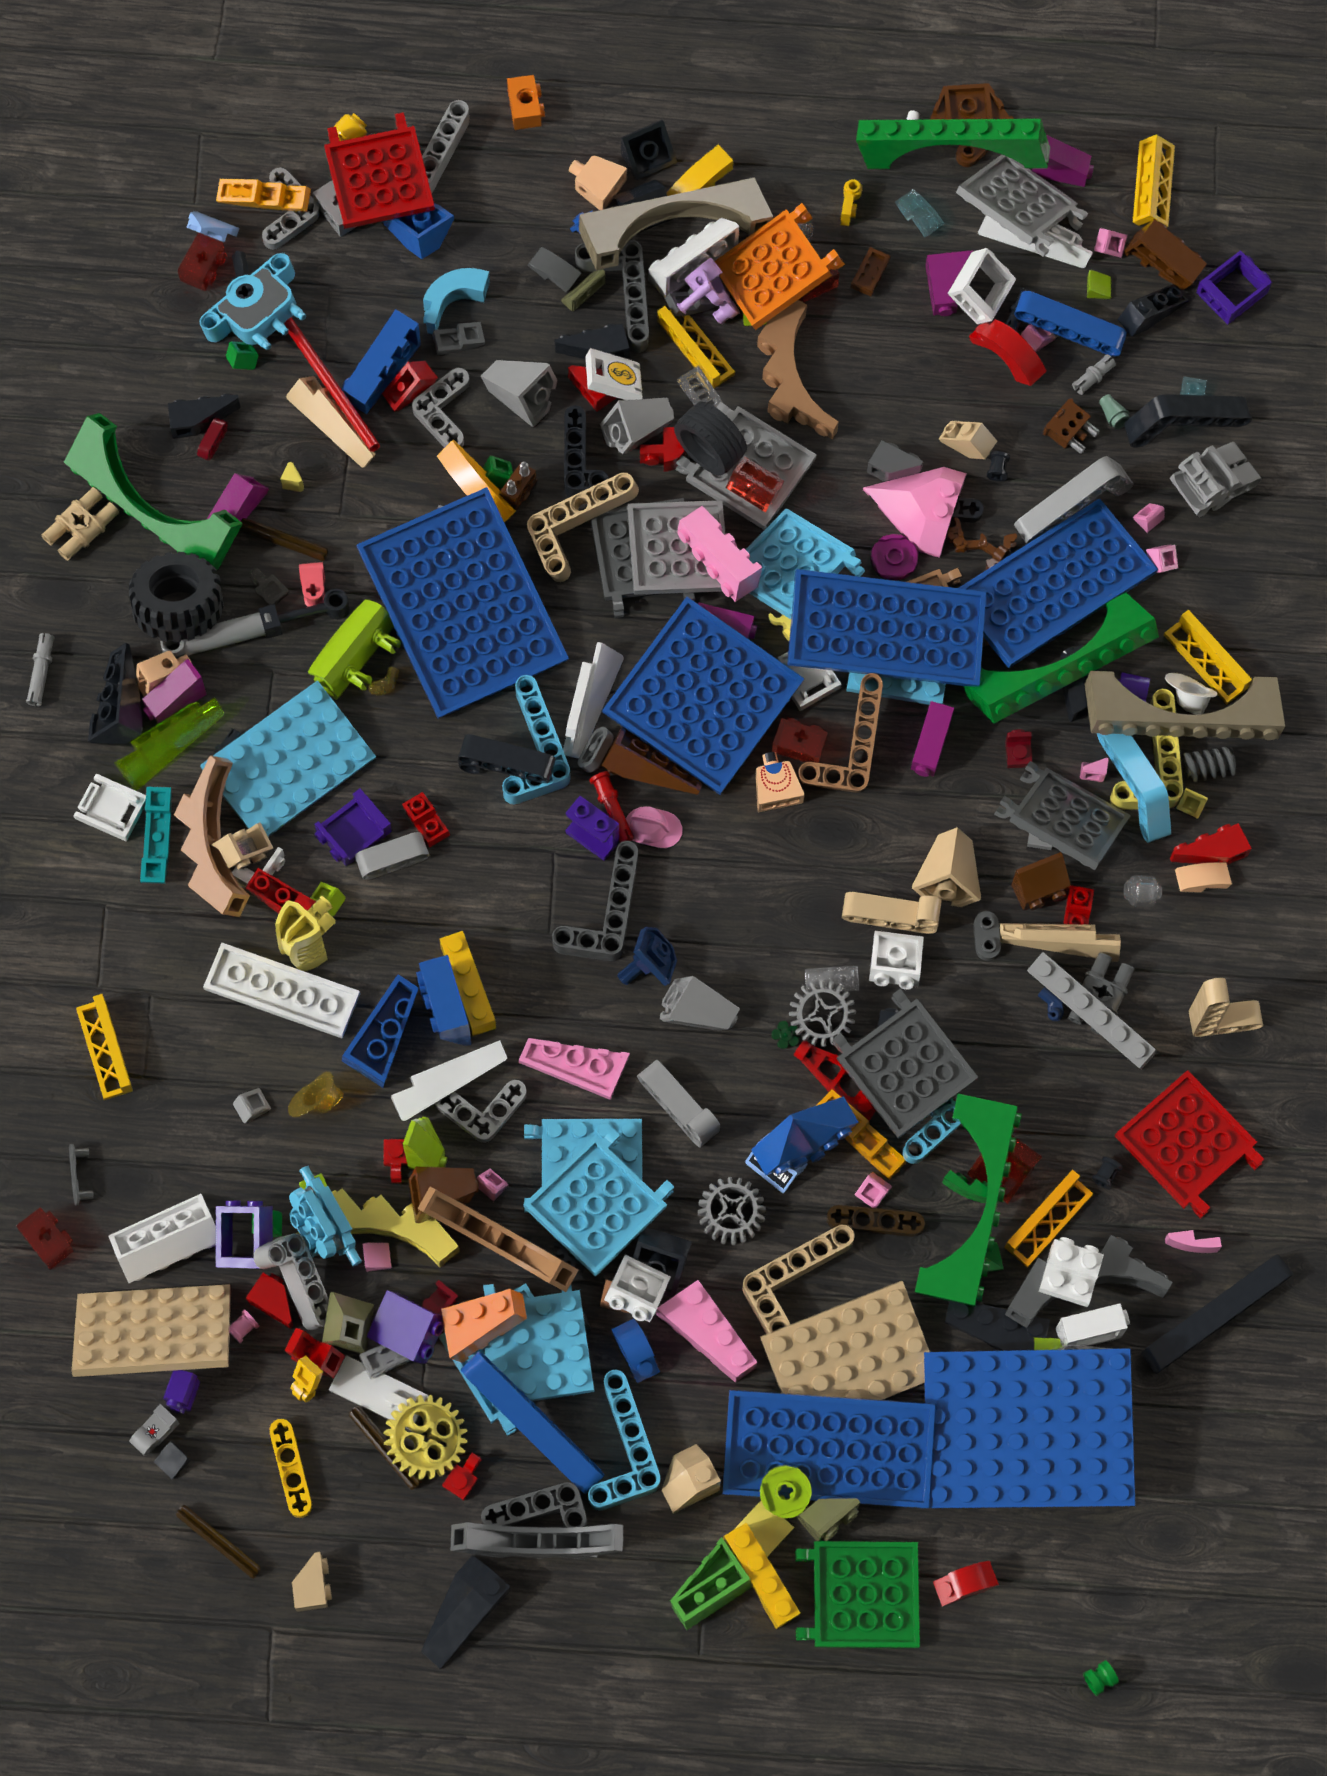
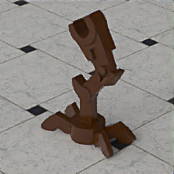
M957 517L954 518L955 527H949L947 531L948 540L957 547L955 549L956 553L980 549L990 554L992 559L986 560V570L1008 557L1010 549H1014L1017 546L1015 542L1017 539L1016 533L1004 536V544L998 548L989 544L984 534H980V540L966 541L960 520Z

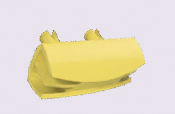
M323 896L308 911L299 903L288 900L280 910L276 920V936L281 954H287L293 965L304 972L314 969L328 960L322 935L336 923V920L328 913L333 907Z

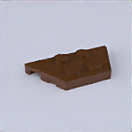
M984 83L943 86L930 120L1014 118L1007 114L1004 104L995 96V91L990 84Z

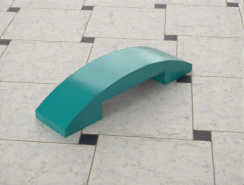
M147 787L144 853L141 862L140 882L165 884L170 849L172 788Z

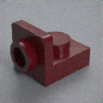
M1016 729L1007 733L1005 740L1007 768H1024L1030 761L1032 762L1031 732Z

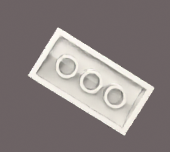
M720 218L716 222H710L702 232L690 236L685 244L679 248H673L662 260L653 262L649 268L648 280L664 298H666L668 293L677 292L687 285L684 279L706 260L712 258L715 261L738 244L739 225L724 218Z
M199 1194L109 1235V1239L127 1281L131 1283L142 1280L146 1275L157 1270L166 1269L170 1264L181 1259H187L196 1252L215 1246L216 1225L202 1194Z

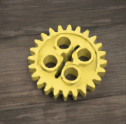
M419 1395L416 1398V1403L412 1398L407 1399V1406L404 1403L398 1405L400 1412L396 1410L391 1412L395 1420L389 1419L386 1421V1424L391 1429L384 1431L385 1435L390 1436V1439L385 1441L384 1445H391L392 1449L387 1452V1455L395 1454L396 1458L392 1463L401 1462V1472L409 1468V1477L418 1472L419 1479H423L426 1473L429 1479H433L435 1471L441 1477L445 1474L444 1468L447 1471H451L453 1469L452 1463L457 1464L461 1461L456 1454L462 1455L465 1453V1450L460 1445L467 1443L466 1439L461 1438V1435L466 1433L467 1429H460L459 1425L464 1422V1419L456 1420L455 1416L459 1411L456 1410L451 1413L449 1411L451 1403L442 1406L441 1397L436 1402H433L432 1395H429L426 1401H424L422 1395ZM415 1414L422 1417L423 1426H417L414 1423L413 1416ZM438 1424L445 1426L447 1430L446 1436H441L437 1432ZM405 1427H408L413 1432L405 1431ZM424 1432L428 1433L427 1438L430 1439L427 1442L424 1441V1436L421 1435ZM405 1438H410L414 1442V1450H409L405 1447ZM438 1442H444V1443H446V1447H443V1446H442L440 1443H438ZM429 1448H434L437 1451V1460H433L428 1456Z

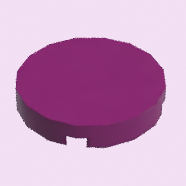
M898 534L886 535L880 538L873 546L871 563L879 576L887 580L898 581L907 578L914 572L918 563V551L916 545L912 541L910 542L907 537Z

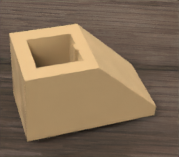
M950 421L939 438L945 445L968 458L986 459L997 442L983 423Z
M321 1552L313 1554L292 1582L294 1605L297 1612L327 1608V1600H332L330 1584L325 1585L324 1574H329L327 1558L322 1559Z

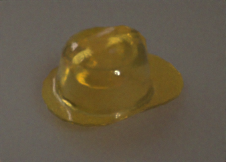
M328 1071L322 1073L313 1082L296 1093L288 1107L290 1116L300 1117L311 1110L321 1114L327 1113L343 1098V1092L333 1083L332 1073Z

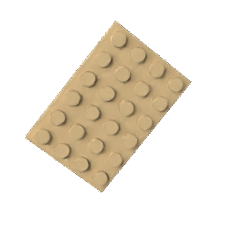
M903 1281L896 1282L760 1337L781 1393L882 1400L925 1383L924 1352L930 1351Z
M230 1284L77 1294L72 1358L73 1377L229 1367Z

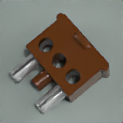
M1070 398L1047 423L1043 430V435H1048L1064 449L1070 445L1076 451L1082 453L1085 450V446L1074 438L1077 437L1082 442L1086 439L1088 435L1082 431L1083 428L1094 437L1100 431L1088 422L1091 416Z
M521 462L501 489L500 496L515 512L522 502L526 501L530 491L538 480L536 479V471L530 468L528 463Z

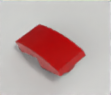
M423 792L402 804L418 832L422 833L423 839L429 848L450 836L449 830L436 814L435 808Z
M1070 886L1063 924H1089L1094 889Z

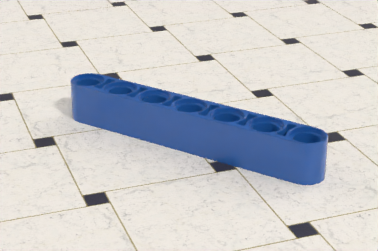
M478 1351L460 1369L463 1375L584 1494H587L591 1487L605 1476L601 1469L482 1352Z

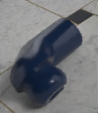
M1044 987L1038 994V997L1048 1004V1018L1052 1021H1060L1064 1015L1063 1002Z

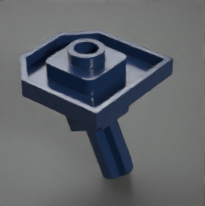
M645 927L641 929L634 949V961L621 970L617 976L623 984L628 985L642 972L645 974L652 972L666 986L671 982L677 963L673 946L657 928Z

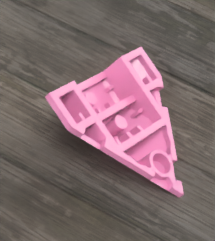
M942 467L863 487V490L874 499L879 509L901 534L903 533L910 542L912 541L916 545L918 552L940 558L949 524L967 474Z

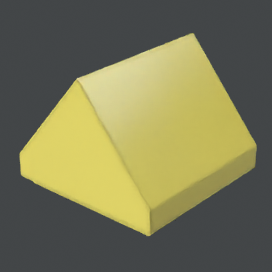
M289 462L281 477L282 489L302 492L304 491L302 478L294 464Z
M1185 788L1176 809L1199 818L1208 798Z

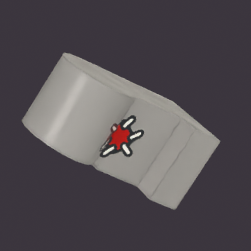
M161 1404L130 1439V1443L144 1456L148 1455L157 1445L159 1446L179 1425L177 1419Z

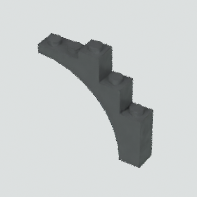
M1111 1235L1100 1253L1104 1254L1095 1284H1125L1147 1290L1163 1298L1173 1282L1168 1280L1164 1273L1153 1271L1146 1267L1142 1260L1129 1257L1133 1248L1123 1238H1115ZM1040 1258L1035 1262L1005 1314L1026 1328L1045 1306L1057 1298L1039 1292L1047 1260H1041Z
M469 1522L451 1525L450 1551L497 1558L523 1556L543 1559L557 1556L583 1560L597 1558V1555L622 1552L623 1525L620 1524L567 1528L512 1527Z

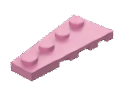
M528 1038L519 1058V1063L611 1100L630 1053L611 1052L600 1048L598 1050L590 1049L579 1045L570 1046L559 1042Z

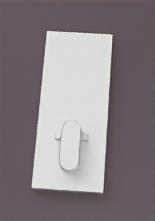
M348 1356L345 1357L329 1388V1391L388 1420H395L391 1412L394 1410L400 1412L398 1405L404 1403L407 1406V1399L412 1398L416 1403L417 1396L422 1395L424 1401L428 1397L427 1394L384 1373L370 1379L363 1363ZM417 1414L413 1416L414 1423L416 1422L419 1416Z

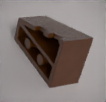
M1155 219L1136 232L1123 250V254L1126 256L1131 253L1141 259L1140 264L1144 267H1147L1149 264L1159 270L1160 277L1175 284V286L1182 290L1193 284L1207 264L1202 260L1200 254L1188 248L1181 238L1174 236L1163 223Z

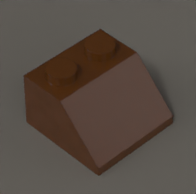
M1061 852L1016 870L1011 886L1023 911L1029 908L1031 910L1039 909L1044 906V902L1052 899L1054 902L1059 901L1067 896L1071 885Z

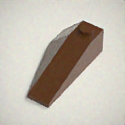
M623 726L619 730L602 764L610 773L623 778L696 795L700 792L703 784Z

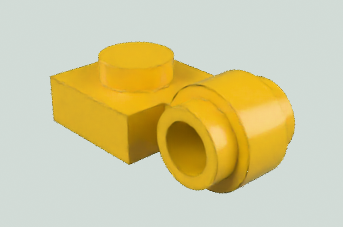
M855 179L847 181L844 185V202L840 225L849 226L850 219L856 216L857 204H853V201L861 197L862 185Z
M307 1356L298 1360L292 1376L295 1381L291 1385L292 1394L299 1401L308 1402L314 1397L315 1390L323 1374V1371Z

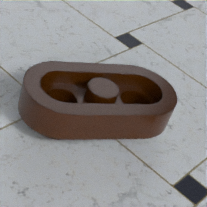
M960 145L957 148L956 160L963 167H972L989 150Z

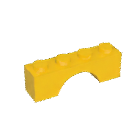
M463 931L440 938L441 950L444 956L448 955L472 1036L496 1029L493 1012Z
M747 1522L724 1535V1541L749 1576L751 1584L775 1628L778 1629L799 1616L800 1611Z

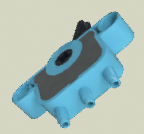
M238 250L232 255L236 277H233L232 282L228 285L226 296L202 315L200 326L205 337L210 342H219L230 332H233L244 343L249 345L259 344L261 347L269 350L271 344L266 338L275 330L283 335L288 334L289 330L283 324L293 315L300 320L306 318V314L297 306L292 291L287 286L294 279L295 271L289 257L284 253H279L272 256L255 272L249 273L246 254Z

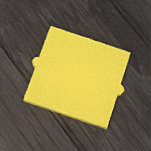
M762 1501L736 1527L738 1528L747 1522L767 1557L794 1529L785 1518L778 1517L769 1512L762 1504Z

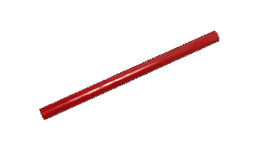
M290 317L283 323L289 330V335L370 452L378 450L380 444L295 321Z

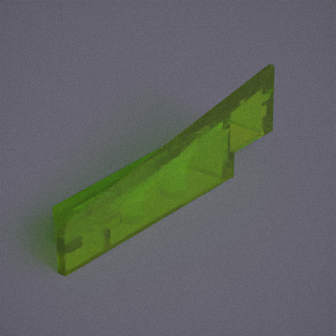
M213 698L202 706L199 702L190 703L130 742L135 751L114 763L133 790L136 791L224 716V712L217 699Z

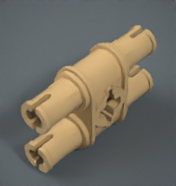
M94 487L81 499L73 500L72 504L61 515L56 516V522L41 534L42 538L49 545H53L65 532L72 534L73 537L58 549L60 555L67 561L82 547H89V543L100 533H104L105 526L119 514V510L111 502L95 516L88 512L103 498L101 493Z

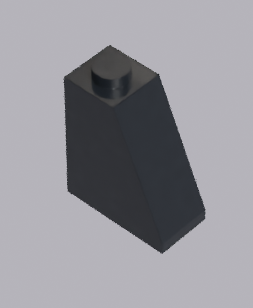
M1082 645L1066 649L1061 654L1060 660L1080 650ZM1089 674L1063 687L1070 722L1088 713L1085 682Z

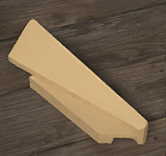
M314 376L299 378L286 398L362 468L366 467L375 456V453L370 452L327 388H322Z
M1000 923L1001 943L1095 959L1099 953H1104L1112 958L1111 961H1119L1120 935L1096 934L1095 925Z

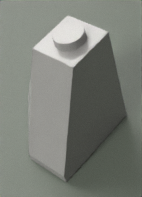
M496 360L481 375L488 391L530 426L534 427L549 412L552 403L548 401L551 389H555L557 378L549 364Z
M668 398L618 401L600 423L606 445L616 447L618 452L627 454L661 433L663 427H668L674 419V411L670 406Z
M690 976L674 979L662 1000V1006L666 1009L665 1012L662 1011L660 1014V1020L717 1031L727 1030L736 1023L738 1019L736 1015L740 1008L696 977Z

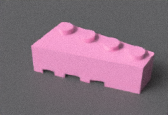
M703 506L679 520V538L682 542L689 544L695 558L705 564L708 574L711 578L717 579L721 584L723 593L727 597H731L736 602L758 588L762 566L758 562L753 564L749 560L750 554L744 548L742 550L737 548L735 539L730 533H722L721 524Z
M699 1280L657 1308L656 1315L660 1319L668 1323L673 1330L682 1335L694 1348L709 1358L714 1365L735 1383L756 1369L757 1361Z

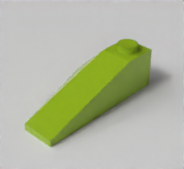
M423 1116L422 1118L411 1120L403 1142L408 1169L414 1170L415 1167H445L448 1158L444 1157V1148L429 1118Z

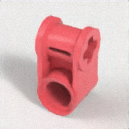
M323 562L299 564L305 605L309 607L324 603L325 573Z

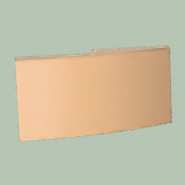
M1201 863L1179 867L1175 870L1180 892H1202L1205 888L1227 889L1232 884L1227 863Z

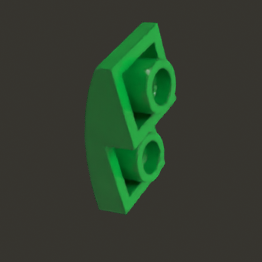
M950 1170L946 1174L942 1183L949 1189L965 1198L986 1203L988 1193L987 1182H980L976 1179L971 1185H968V1180L961 1173H954Z

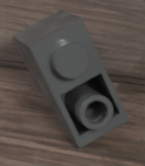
M881 440L868 462L867 473L887 482L921 473L923 461L913 453H906L900 450L894 443H886Z

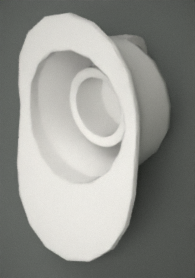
M1168 673L1165 676V680L1176 688L1177 704L1187 712L1202 715L1208 706L1210 698L1217 696L1215 690L1205 687L1186 675Z

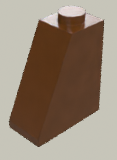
M415 1167L409 1178L415 1223H422L433 1218L418 1209L430 1186L464 1205L468 1204L479 1188L478 1180L474 1175V1169Z

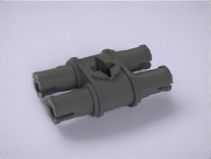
M1099 953L1091 970L1084 974L1085 979L1082 986L1114 1014L1118 1015L1119 1006L1124 996L1128 994L1126 987L1135 969L1130 965L1122 963L1113 982L1105 980L1104 976L1112 958L1107 954ZM1101 989L1105 991V996L1102 999L1098 997V992ZM1073 1010L1071 1011L1068 1019L1073 1023L1081 1025L1083 1019ZM1091 1027V1031H1093L1096 1034H1099L1095 1029Z

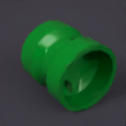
M1107 1660L1099 1663L1098 1668L1095 1669L1096 1671L1089 1669L1083 1673L1087 1685L1095 1696L1103 1693L1104 1687H1113L1119 1683L1115 1671Z

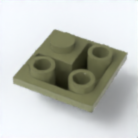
M331 1292L322 1343L360 1354L366 1352L369 1338L366 1336L371 1327L374 1304Z
M857 1498L818 1499L799 1515L798 1520L816 1541H821L822 1539L829 1541L838 1533V1526L841 1523L847 1525L857 1517L860 1501Z

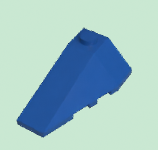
M434 204L435 210L381 222L409 251L423 259L440 248L454 221V215L440 205Z

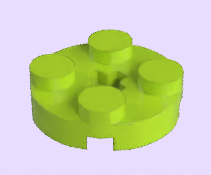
M780 1465L771 1469L762 1478L760 1498L764 1507L773 1515L781 1518H792L801 1514L809 1504L812 1495L811 1484L808 1477L799 1468ZM784 1484L788 1488H793V1492H790V1498L785 1499L784 1495L779 1496L778 1491L782 1489L781 1486Z

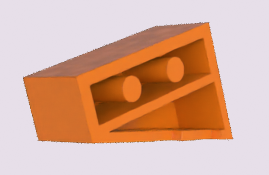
M508 1289L441 1309L449 1358L463 1363L477 1350L487 1347L488 1343L493 1339L504 1335L526 1320L527 1314L523 1294Z

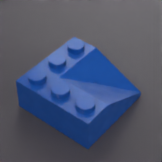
M448 955L419 963L420 971L416 972L422 1001L425 1002L426 1009H431L434 1017L430 1018L433 1032H439L441 1040L465 1046L471 1045L469 1023Z
M843 1096L789 1115L751 1151L765 1176L775 1172L777 1175H780L789 1170L791 1166L797 1169L805 1165L809 1160L814 1163L825 1157V1151L833 1149L839 1144V1139H843L852 1133L851 1129L858 1123V1120Z

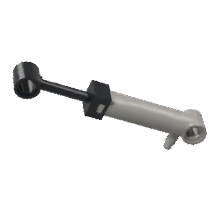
M337 588L331 589L325 594L324 603L279 615L277 614L275 604L258 608V613L216 623L212 629H207V633L202 636L197 635L193 640L183 639L181 642H174V640H168V642L161 641V648L163 653L171 651L175 658H178L184 654L190 656L265 635L266 639L283 635L280 625L282 623L324 612L335 620L344 618L349 612L348 597L343 590ZM335 601L342 602L338 607L331 606ZM173 644L179 645L176 650L168 649Z

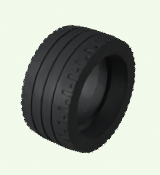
M698 402L674 426L676 438L688 455L705 470L715 475H724L747 452L746 441L737 426L721 410L709 403Z

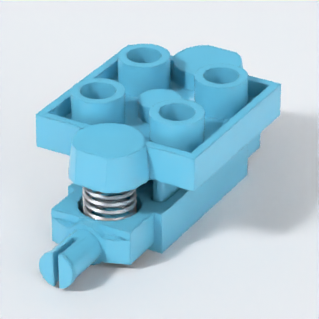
M309 1166L301 1168L299 1172L306 1182V1188L300 1187L289 1195L290 1203L293 1207L289 1213L291 1224L304 1238L313 1257L320 1255L325 1259L334 1256L337 1251L339 1255L346 1254L352 1266L360 1264L362 1260L355 1250L356 1241L350 1233L352 1227L328 1186L324 1187L319 1177H314Z

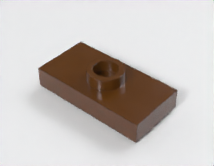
M870 247L850 288L872 297L891 260V255Z

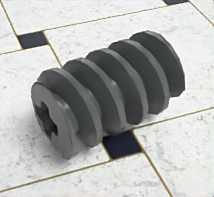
M1222 747L1220 752L1217 748H1213L1211 753L1208 750H1203L1201 755L1198 751L1192 753V757L1189 753L1183 754V770L1187 780L1191 776L1193 781L1197 782L1198 775H1201L1203 781H1206L1208 773L1211 774L1213 779H1216L1217 772H1220L1222 778L1226 777V770L1230 771L1231 776H1235L1236 760L1231 747L1230 749Z

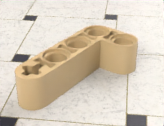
M847 892L844 898L842 919L854 923L933 934L936 933L942 901L934 896H921L919 902L858 892Z

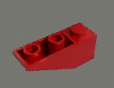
M1239 823L1233 826L1226 824L1212 835L1205 833L1197 837L1195 842L1191 844L1186 842L1179 844L1174 848L1170 861L1194 864L1219 862L1229 865L1247 857L1252 848Z
M260 868L256 870L245 887L247 891L278 914L288 900L299 903L307 911L316 903L313 899Z

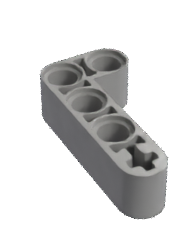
M655 1060L637 1075L645 1089L699 1148L720 1131V1123L707 1108L703 1110L658 1060Z
M295 1233L279 1237L258 1247L254 1252L255 1264L261 1269L275 1266L280 1267L303 1326L308 1330L324 1328L329 1299L304 1238L300 1234Z

